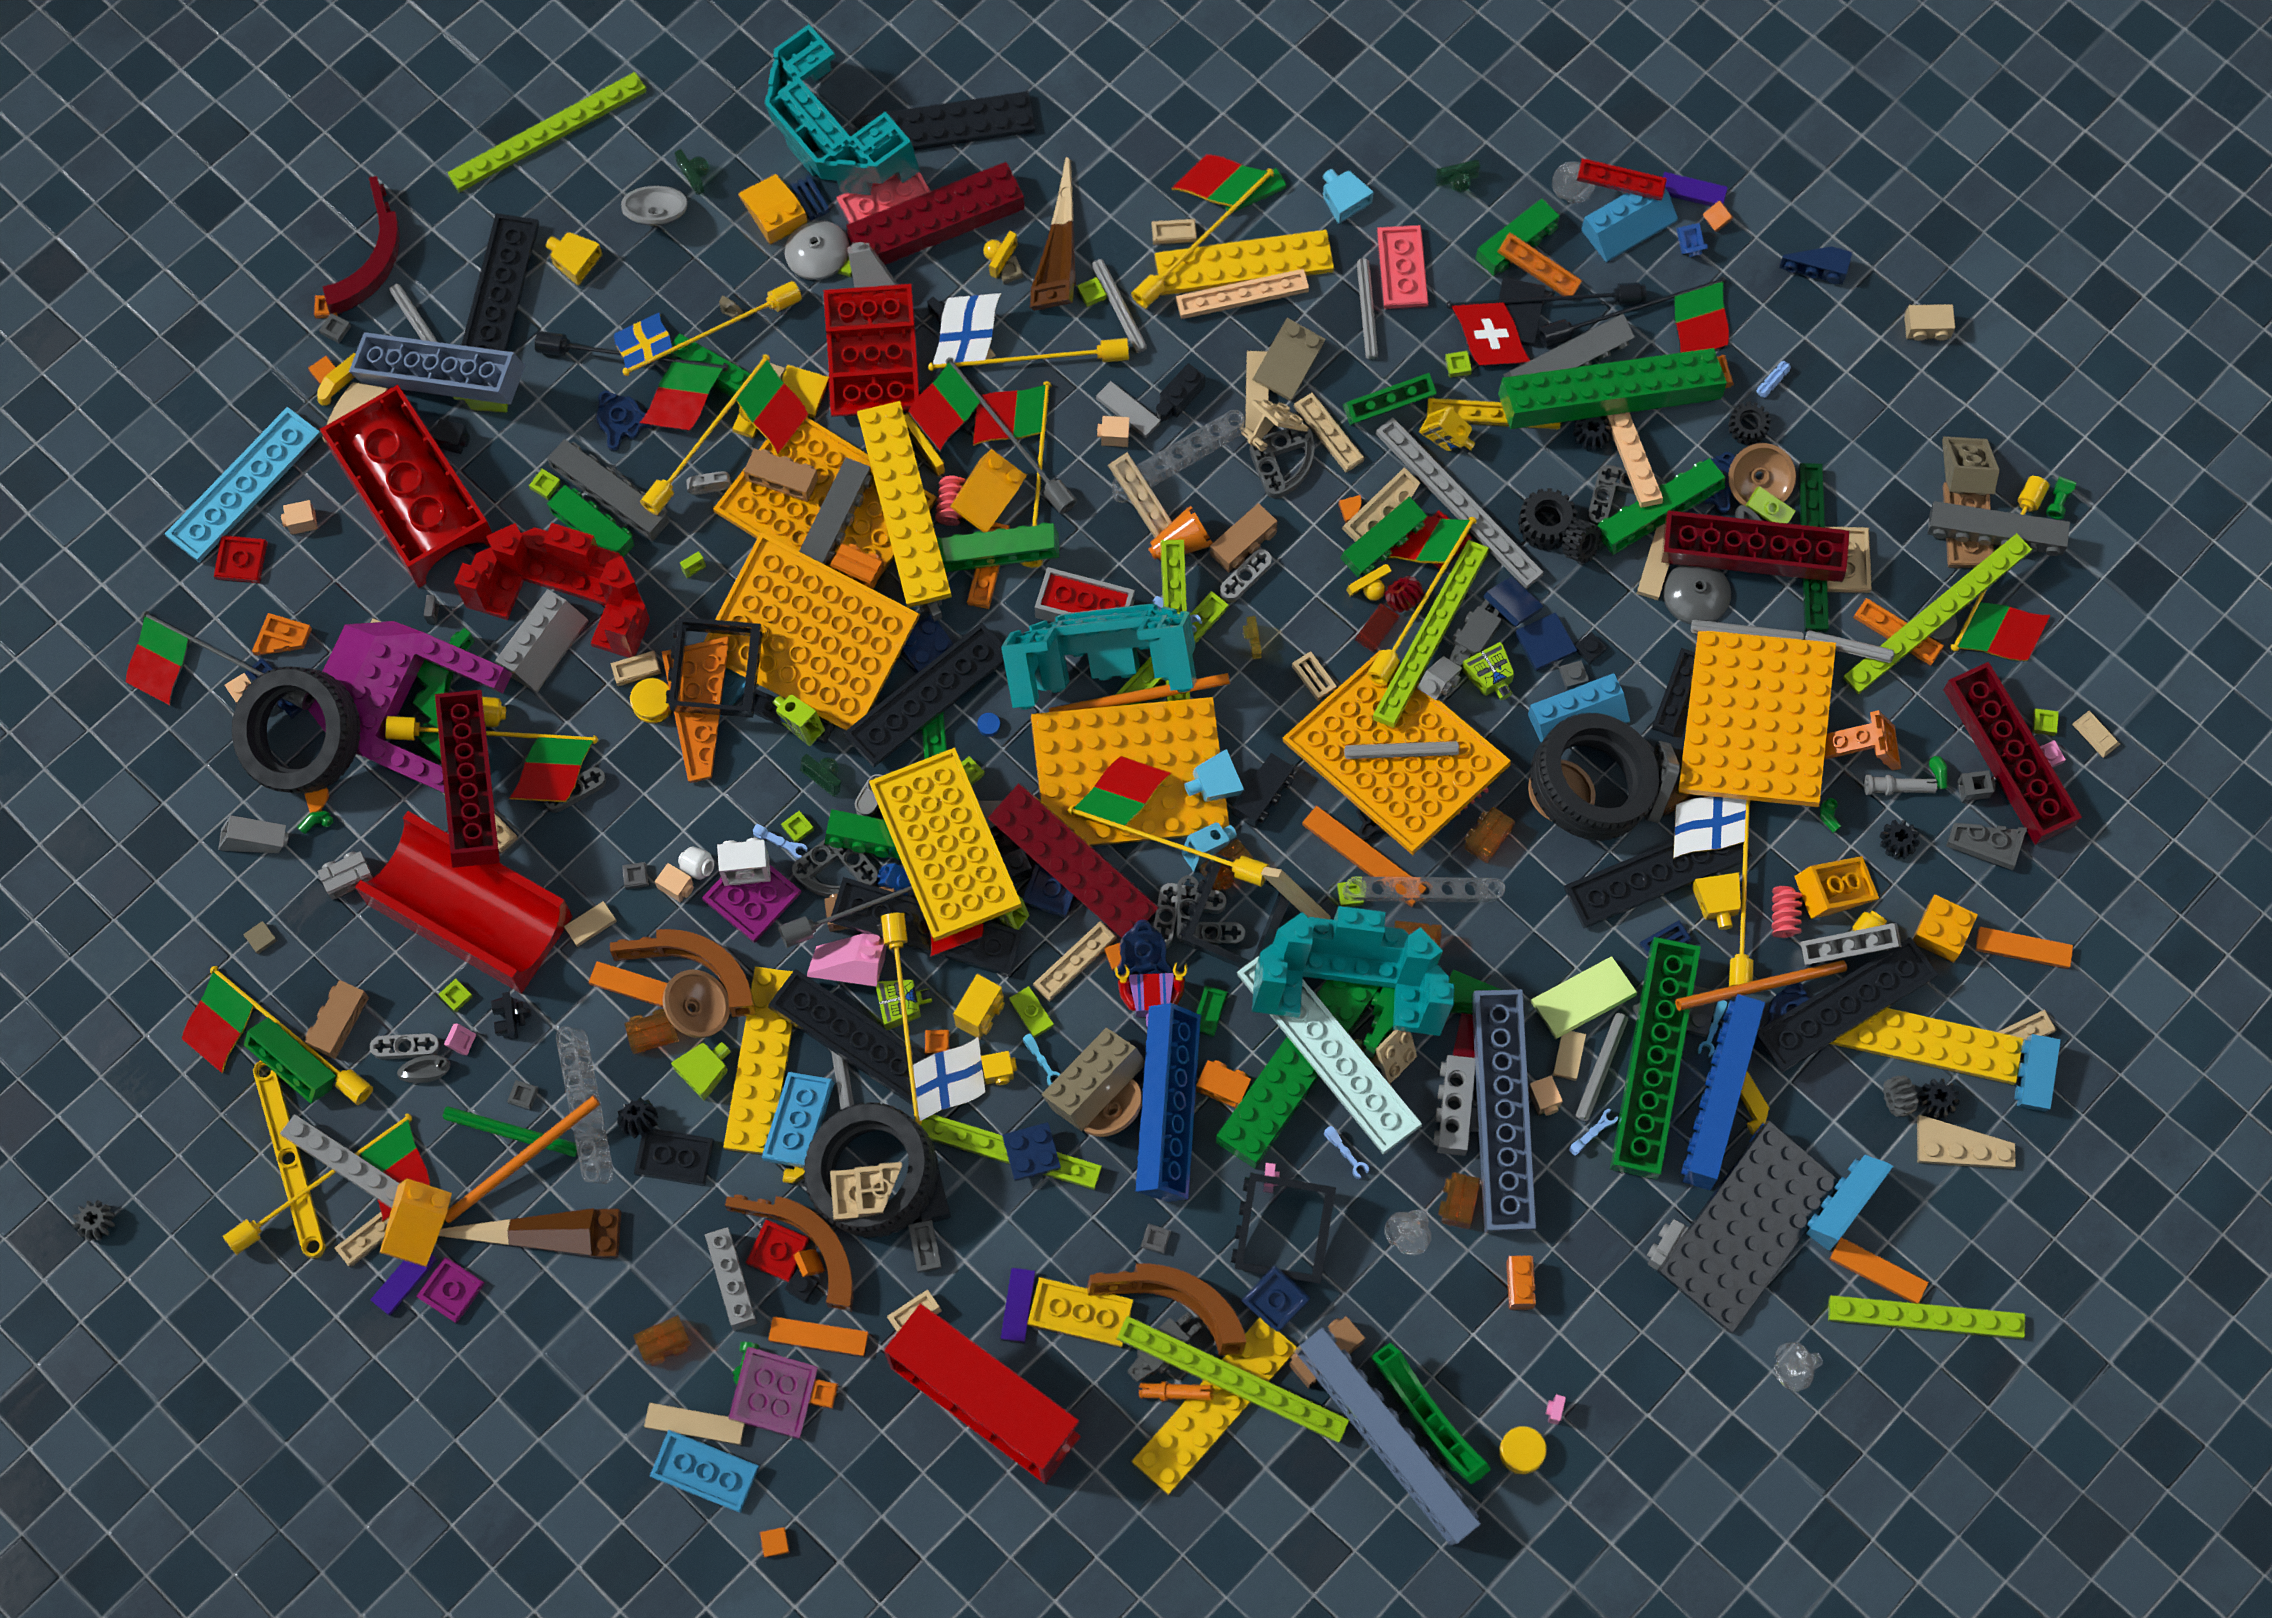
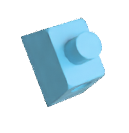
M1330 169L1323 175L1324 180L1327 182L1323 189V197L1338 224L1372 203L1373 191L1350 171H1346L1338 176L1333 169Z
M1227 749L1197 766L1193 771L1195 780L1184 784L1189 796L1201 792L1205 802L1238 796L1244 790Z
M1216 822L1188 835L1184 846L1213 856L1217 854L1223 855L1227 850L1230 840L1236 838L1237 834L1231 825L1222 829L1220 824ZM1182 850L1181 854L1193 872L1208 864L1209 859Z

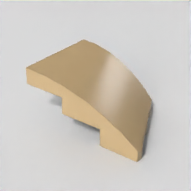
M353 382L339 399L327 425L384 393L388 388Z
M902 1162L856 1167L852 1170L830 1171L834 1221L883 1213L901 1170Z

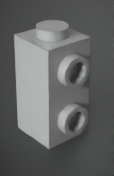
M1443 656L1426 671L1417 689L1434 700H1437L1442 695L1446 696L1451 688L1454 689L1459 683L1461 677L1458 675L1462 667Z

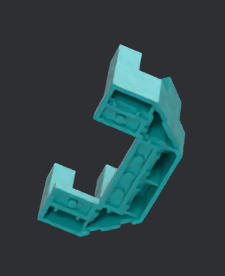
M810 24L774 49V61L770 71L769 89L765 98V105L771 121L784 135L788 148L813 177L818 175L821 179L836 180L841 193L871 195L873 183L882 184L894 174L904 183L920 172L910 139L886 112L850 137L803 83L809 76L816 82L832 70L830 61L836 58L835 53Z
M1156 604L1061 614L1055 616L1056 621L1049 624L1044 620L1030 625L1029 631L1021 633V630L1011 632L1001 646L1012 707H1020L1021 710L1031 709L1036 705L1039 700L1038 689L1042 691L1051 690V692L1056 693L1063 691L1067 687L1070 679L1065 655L1080 657L1087 653L1092 679L1108 680L1112 676L1121 675L1122 678L1134 676L1140 667L1137 647L1141 650L1150 648L1155 678L1169 680L1171 691L1188 692L1191 688H1194L1197 681L1192 656L1195 650V641L1190 612L1182 611L1180 614H1177L1174 608L1162 607L1160 610Z
M1338 906L1334 920L1315 917L1308 918L1301 912L1277 930L1273 944L1260 952L1255 968L1252 1012L1299 1018L1301 1014L1302 981L1304 976L1395 988L1393 1030L1440 1036L1453 1006L1454 984L1449 983V976L1438 966L1443 950L1421 927L1409 935L1404 929L1385 927V912Z

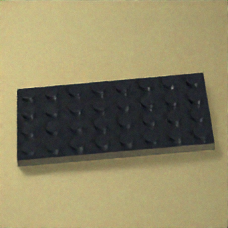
M1766 1121L1658 1268L1657 1272L1728 1333H1733L1809 1227L1807 1223L1815 1213L1818 1214L1822 1209L1821 1204L1827 1196L1833 1194L1835 1191L1834 1187L1839 1180L1770 1121Z

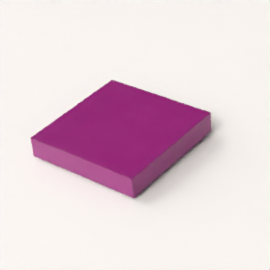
M444 1257L416 1297L457 1324L485 1283Z

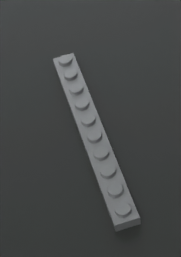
M1391 418L1376 430V435L1457 519L1468 520L1470 517L1476 518V524H1473L1469 531L1484 546L1489 547V552L1525 589L1543 576L1544 572L1394 418Z

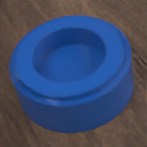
M993 713L982 714L977 721L979 732L986 737L996 735L1000 730L998 716Z

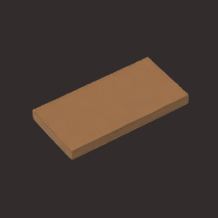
M1944 482V503L1991 510L1990 494L1978 495L1968 492L1956 494L1949 491L1947 483ZM1946 537L1948 568H1975L1994 552L1992 544L1984 546L1978 542H1959L1956 539Z

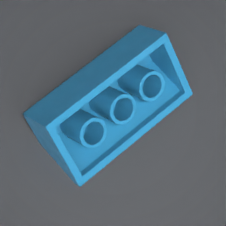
M1666 188L1662 201L1626 193L1584 217L1582 232L1607 263L1677 222L1678 218Z
M1614 673L1531 704L1528 712L1529 719L1540 742L1544 740L1559 722L1581 713L1605 714L1617 718L1626 724L1630 723L1625 696Z
M1864 1155L1860 1161L1856 1158L1847 1169L1851 1172L1847 1179L1842 1176L1834 1187L1837 1190L1836 1194L1833 1197L1828 1195L1821 1204V1207L1824 1209L1819 1216L1815 1213L1807 1223L1810 1229L1806 1234L1830 1251L1893 1166L1867 1155Z

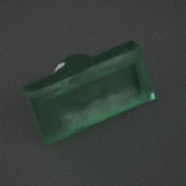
M682 149L675 151L676 163L695 193L700 195L705 192L700 178L707 175L709 171L707 160L697 156L689 161Z
M1473 160L1436 169V185L1450 184L1451 188L1457 193L1467 191L1471 185V179L1479 176V161Z
M806 753L801 758L800 771L835 797L840 792L841 780L836 777L839 772L837 761L831 757H824L817 762Z

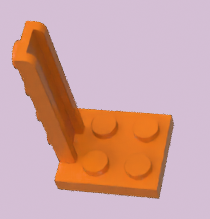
M1879 710L1870 712L1872 723L1826 735L1824 760L1874 748L1877 758H1880L1892 771L1901 769L1895 726Z

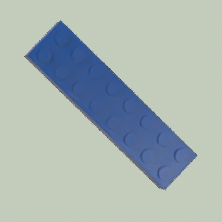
M1737 994L1734 1001L1730 1000L1728 1007L1725 1009L1722 1020L1726 1022L1723 1023L1717 1037V1042L1720 1044L1717 1045L1711 1059V1064H1714V1066L1711 1067L1705 1081V1086H1708V1088L1705 1089L1699 1103V1108L1703 1109L1699 1111L1698 1116L1695 1118L1693 1130H1696V1132L1693 1133L1687 1147V1152H1690V1155L1688 1154L1686 1160H1684L1680 1173L1684 1175V1183L1711 1190L1718 1179L1765 1005L1763 1001Z
M1173 1003L1149 1006L1136 1192L1164 1202L1187 1200L1189 1197L1201 1015Z

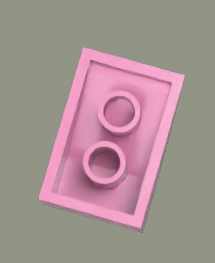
M860 934L816 946L807 977L877 986L885 961L886 945H884V938L874 934Z

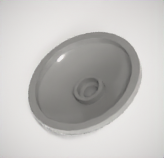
M648 186L628 193L622 199L621 207L624 215L632 221L643 225L659 226L673 222L681 217L687 209V199L681 192L673 188Z
M812 221L801 225L789 236L785 246V258L788 266L796 275L808 280H821L833 276L845 264L848 258L847 247H850L845 232L839 226L828 221Z

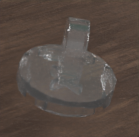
M1576 161L1560 165L1555 171L1552 180L1553 190L1556 195L1570 203H1579L1587 200L1595 188V185L1576 181L1580 162Z
M1413 1210L1408 1213L1397 1212L1391 1215L1384 1227L1388 1242L1392 1246L1395 1244L1399 1247L1398 1250L1408 1255H1420L1423 1253L1432 1240L1426 1212L1423 1210Z
M1798 1342L1785 1343L1779 1346L1775 1353L1777 1363L1774 1364L1778 1380L1783 1387L1795 1392L1808 1388L1813 1381L1814 1370L1823 1364L1818 1353L1809 1354L1807 1349Z

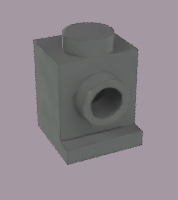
M1989 770L1961 774L1957 781L1962 803L1970 800L1990 798L1996 788L1995 780L1990 777Z

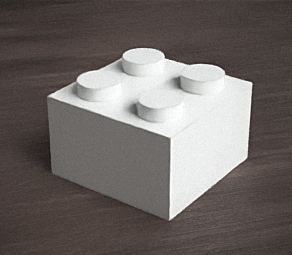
M750 838L746 842L738 843L730 840L717 845L719 872L724 886L771 881L769 854L764 840Z

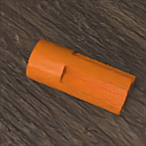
M1721 355L1717 358L1727 381L1725 388H1729L1733 385V380L1726 357Z

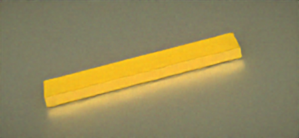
M1428 398L1427 417L1429 414L1449 406L1468 424L1509 426L1501 402ZM1560 422L1530 427L1560 429Z

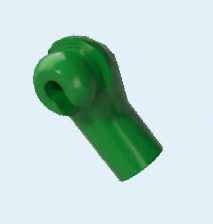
M1933 756L1929 761V767L1937 780V788H1947V765L1941 756Z
M1828 798L1821 804L1820 819L1834 834L1842 825L1834 818L1835 808L1838 806L1837 801L1833 798Z
M327 811L311 812L297 827L302 833L307 834L315 824L329 827L333 823V818Z

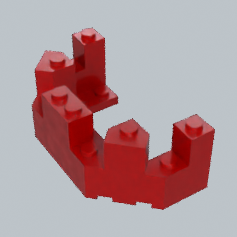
M516 523L487 535L490 548L477 553L471 565L462 563L454 584L466 608L508 620L524 581L604 605L605 609L591 640V646L627 658L636 656L650 621L647 609L622 555L620 556L617 552L598 547L594 535L551 523L548 531L534 527L520 533Z

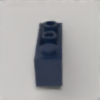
M1831 246L1785 254L1782 257L1779 268L1789 273L1796 272L1809 278H1819L1831 284L1843 285L1852 252Z

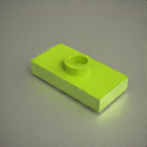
M1760 486L1756 487L1745 505L1769 522L1788 524L1795 513L1794 509Z
M1029 986L1009 998V1001L1033 1038L1054 1027L1053 1022Z

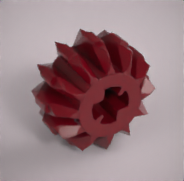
M1410 575L1405 578L1400 577L1399 580L1394 581L1392 585L1388 586V590L1384 593L1387 604L1394 612L1402 613L1405 610L1409 611L1410 608L1415 607L1417 603L1422 601L1421 598L1425 595L1421 587L1422 585L1415 577Z

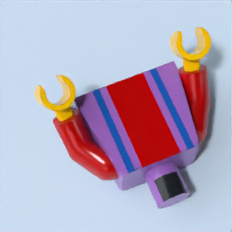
M1175 963L1173 973L1129 975L1127 965H1125L1126 972L1118 974L1117 966L1115 967L1114 972L1120 979L1118 980L1121 999L1129 1010L1135 1011L1136 1017H1146V1028H1148L1149 1006L1167 1003L1178 1005L1184 995L1185 978L1183 976L1186 975L1188 969L1186 964L1183 972L1177 971V963Z

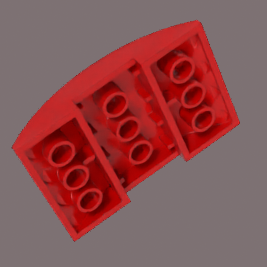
M900 284L823 290L831 417L858 415L857 411L897 401L901 402L903 412H908L919 396L912 285Z

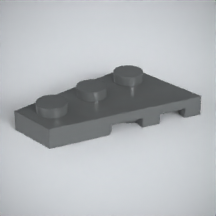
M1954 823L1946 846L2013 870L2027 828L2006 829V826L1990 828L1978 824Z

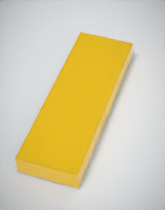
M906 413L904 417L910 438L936 475L940 476L945 471L944 462L912 417Z

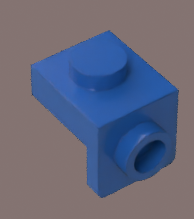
M1700 223L1676 228L1682 254L1689 253V257L1702 254V249L1708 248L1707 244L1703 242Z
M896 863L886 864L878 872V881L876 883L878 886H886L889 889L894 888V892L911 886L905 869Z

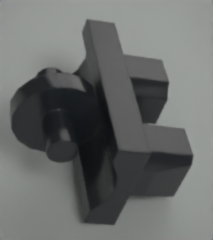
M510 992L502 993L503 998L491 1001L493 1014L505 1013L506 1020L494 1022L495 1034L497 1036H510L511 1039H517L519 1037L516 1019H518L519 1026L526 1025L525 1018L531 1016V1009L524 1008L523 1002H517V1009H515L513 997H510Z

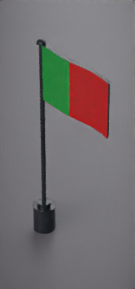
M1721 276L1719 280L1575 325L1567 322L1566 319L1542 325L1538 328L1539 338L1542 345L1546 348L1571 340L1574 329L1674 298V320L1680 344V353L1710 348L1717 350L1728 346L1729 328L1723 304V285L1726 283V278Z
M538 331L535 337L534 345L537 353L564 356L571 348L621 355L618 350L570 344V340L567 339L565 334ZM669 357L657 359L658 361L672 362V364L660 381L651 406L640 421V424L691 431L701 417L713 386L721 373L728 370V365L726 363L720 365Z

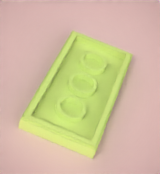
M1611 956L1531 999V1003L1557 1039L1637 996V991Z

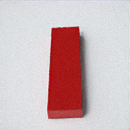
M1582 158L1576 181L1662 201L1667 178Z

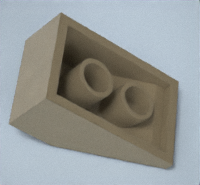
M1287 318L1252 380L1291 401L1326 339Z
M1943 437L1945 476L1949 491L1956 494H1963L1965 492L1978 495L1995 494L1999 468L1988 440Z

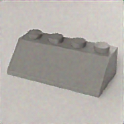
M547 589L495 662L497 665L513 673L511 678L537 693L589 621L567 600Z

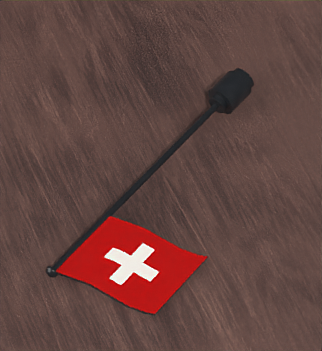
M1639 282L1618 283L1617 288L1613 289V293L1457 303L1448 301L1446 306L1448 309H1452L1459 321L1469 352L1478 366L1524 364L1530 361L1522 347L1515 323L1504 304L1613 297L1614 301H1618L1619 306L1636 305L1646 301V286Z

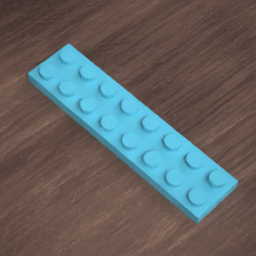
M287 407L165 533L166 537L200 563L221 541L222 536H226L322 436L320 431Z

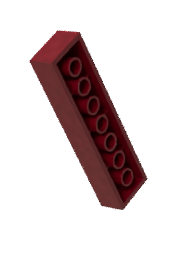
M1004 162L846 225L848 238L851 244L856 242L869 243L882 263L886 265L1024 210V196L1007 162Z
M1668 511L1665 520L1661 563L1843 582L1847 571L1850 530Z
M1986 662L1949 679L1943 691L2023 826L2027 828L2026 831L2033 843L2037 845L2075 827L2082 816L1991 664Z
M482 690L435 694L452 868L500 863Z
M1021 783L1016 785L988 817L992 823L1121 938L1134 927L1137 921H1148L1159 909L1156 903Z

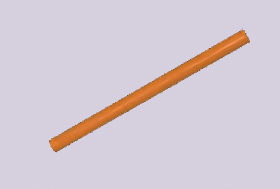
M1225 673L1196 679L1194 688H1191L1188 692L1230 684L1229 674ZM1168 684L1050 707L1049 712L1120 706L1187 692L1171 691Z
M1844 960L1679 998L1676 999L1675 1003L1680 1011L1735 998L1737 994L1744 996L1845 972L1847 965Z
M594 1095L450 1207L445 1217L446 1222L451 1223L601 1105Z

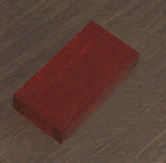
M1380 604L1355 637V641L1370 651L1375 652L1398 621L1400 615Z

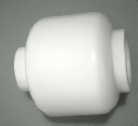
M694 846L682 852L678 859L680 870L697 880L709 876L714 869V860L711 853Z

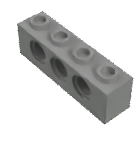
M1897 923L1800 942L1805 965L1902 946Z
M1447 1055L1446 1062H1441L1440 1076H1444V1084L1439 1085L1438 1099H1442V1105L1436 1111V1122H1440L1439 1131L1434 1133L1433 1145H1438L1437 1153L1466 1156L1475 1058ZM1458 1078L1462 1081V1085L1455 1087L1451 1084L1450 1080ZM1457 1101L1460 1104V1108L1457 1110L1451 1109L1448 1106V1102ZM1455 1124L1458 1127V1131L1451 1133L1446 1129V1125Z
M729 1228L705 1234L733 1330L736 1331L757 1324Z

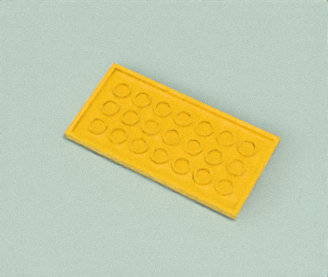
M955 748L869 781L934 942L1022 907Z

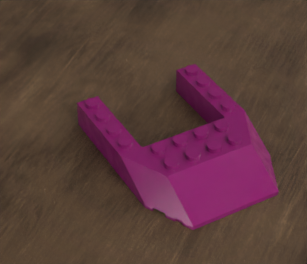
M395 621L345 624L322 672L328 673L340 681L346 690L349 691L357 706L361 732L356 754L444 793L442 766L385 741L387 716L398 715L424 660L501 694L504 693L513 673L502 666ZM315 699L308 710L326 733L324 713Z

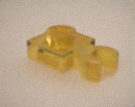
M1256 616L1246 617V625L1242 626L1244 639L1249 640L1252 659L1262 658Z

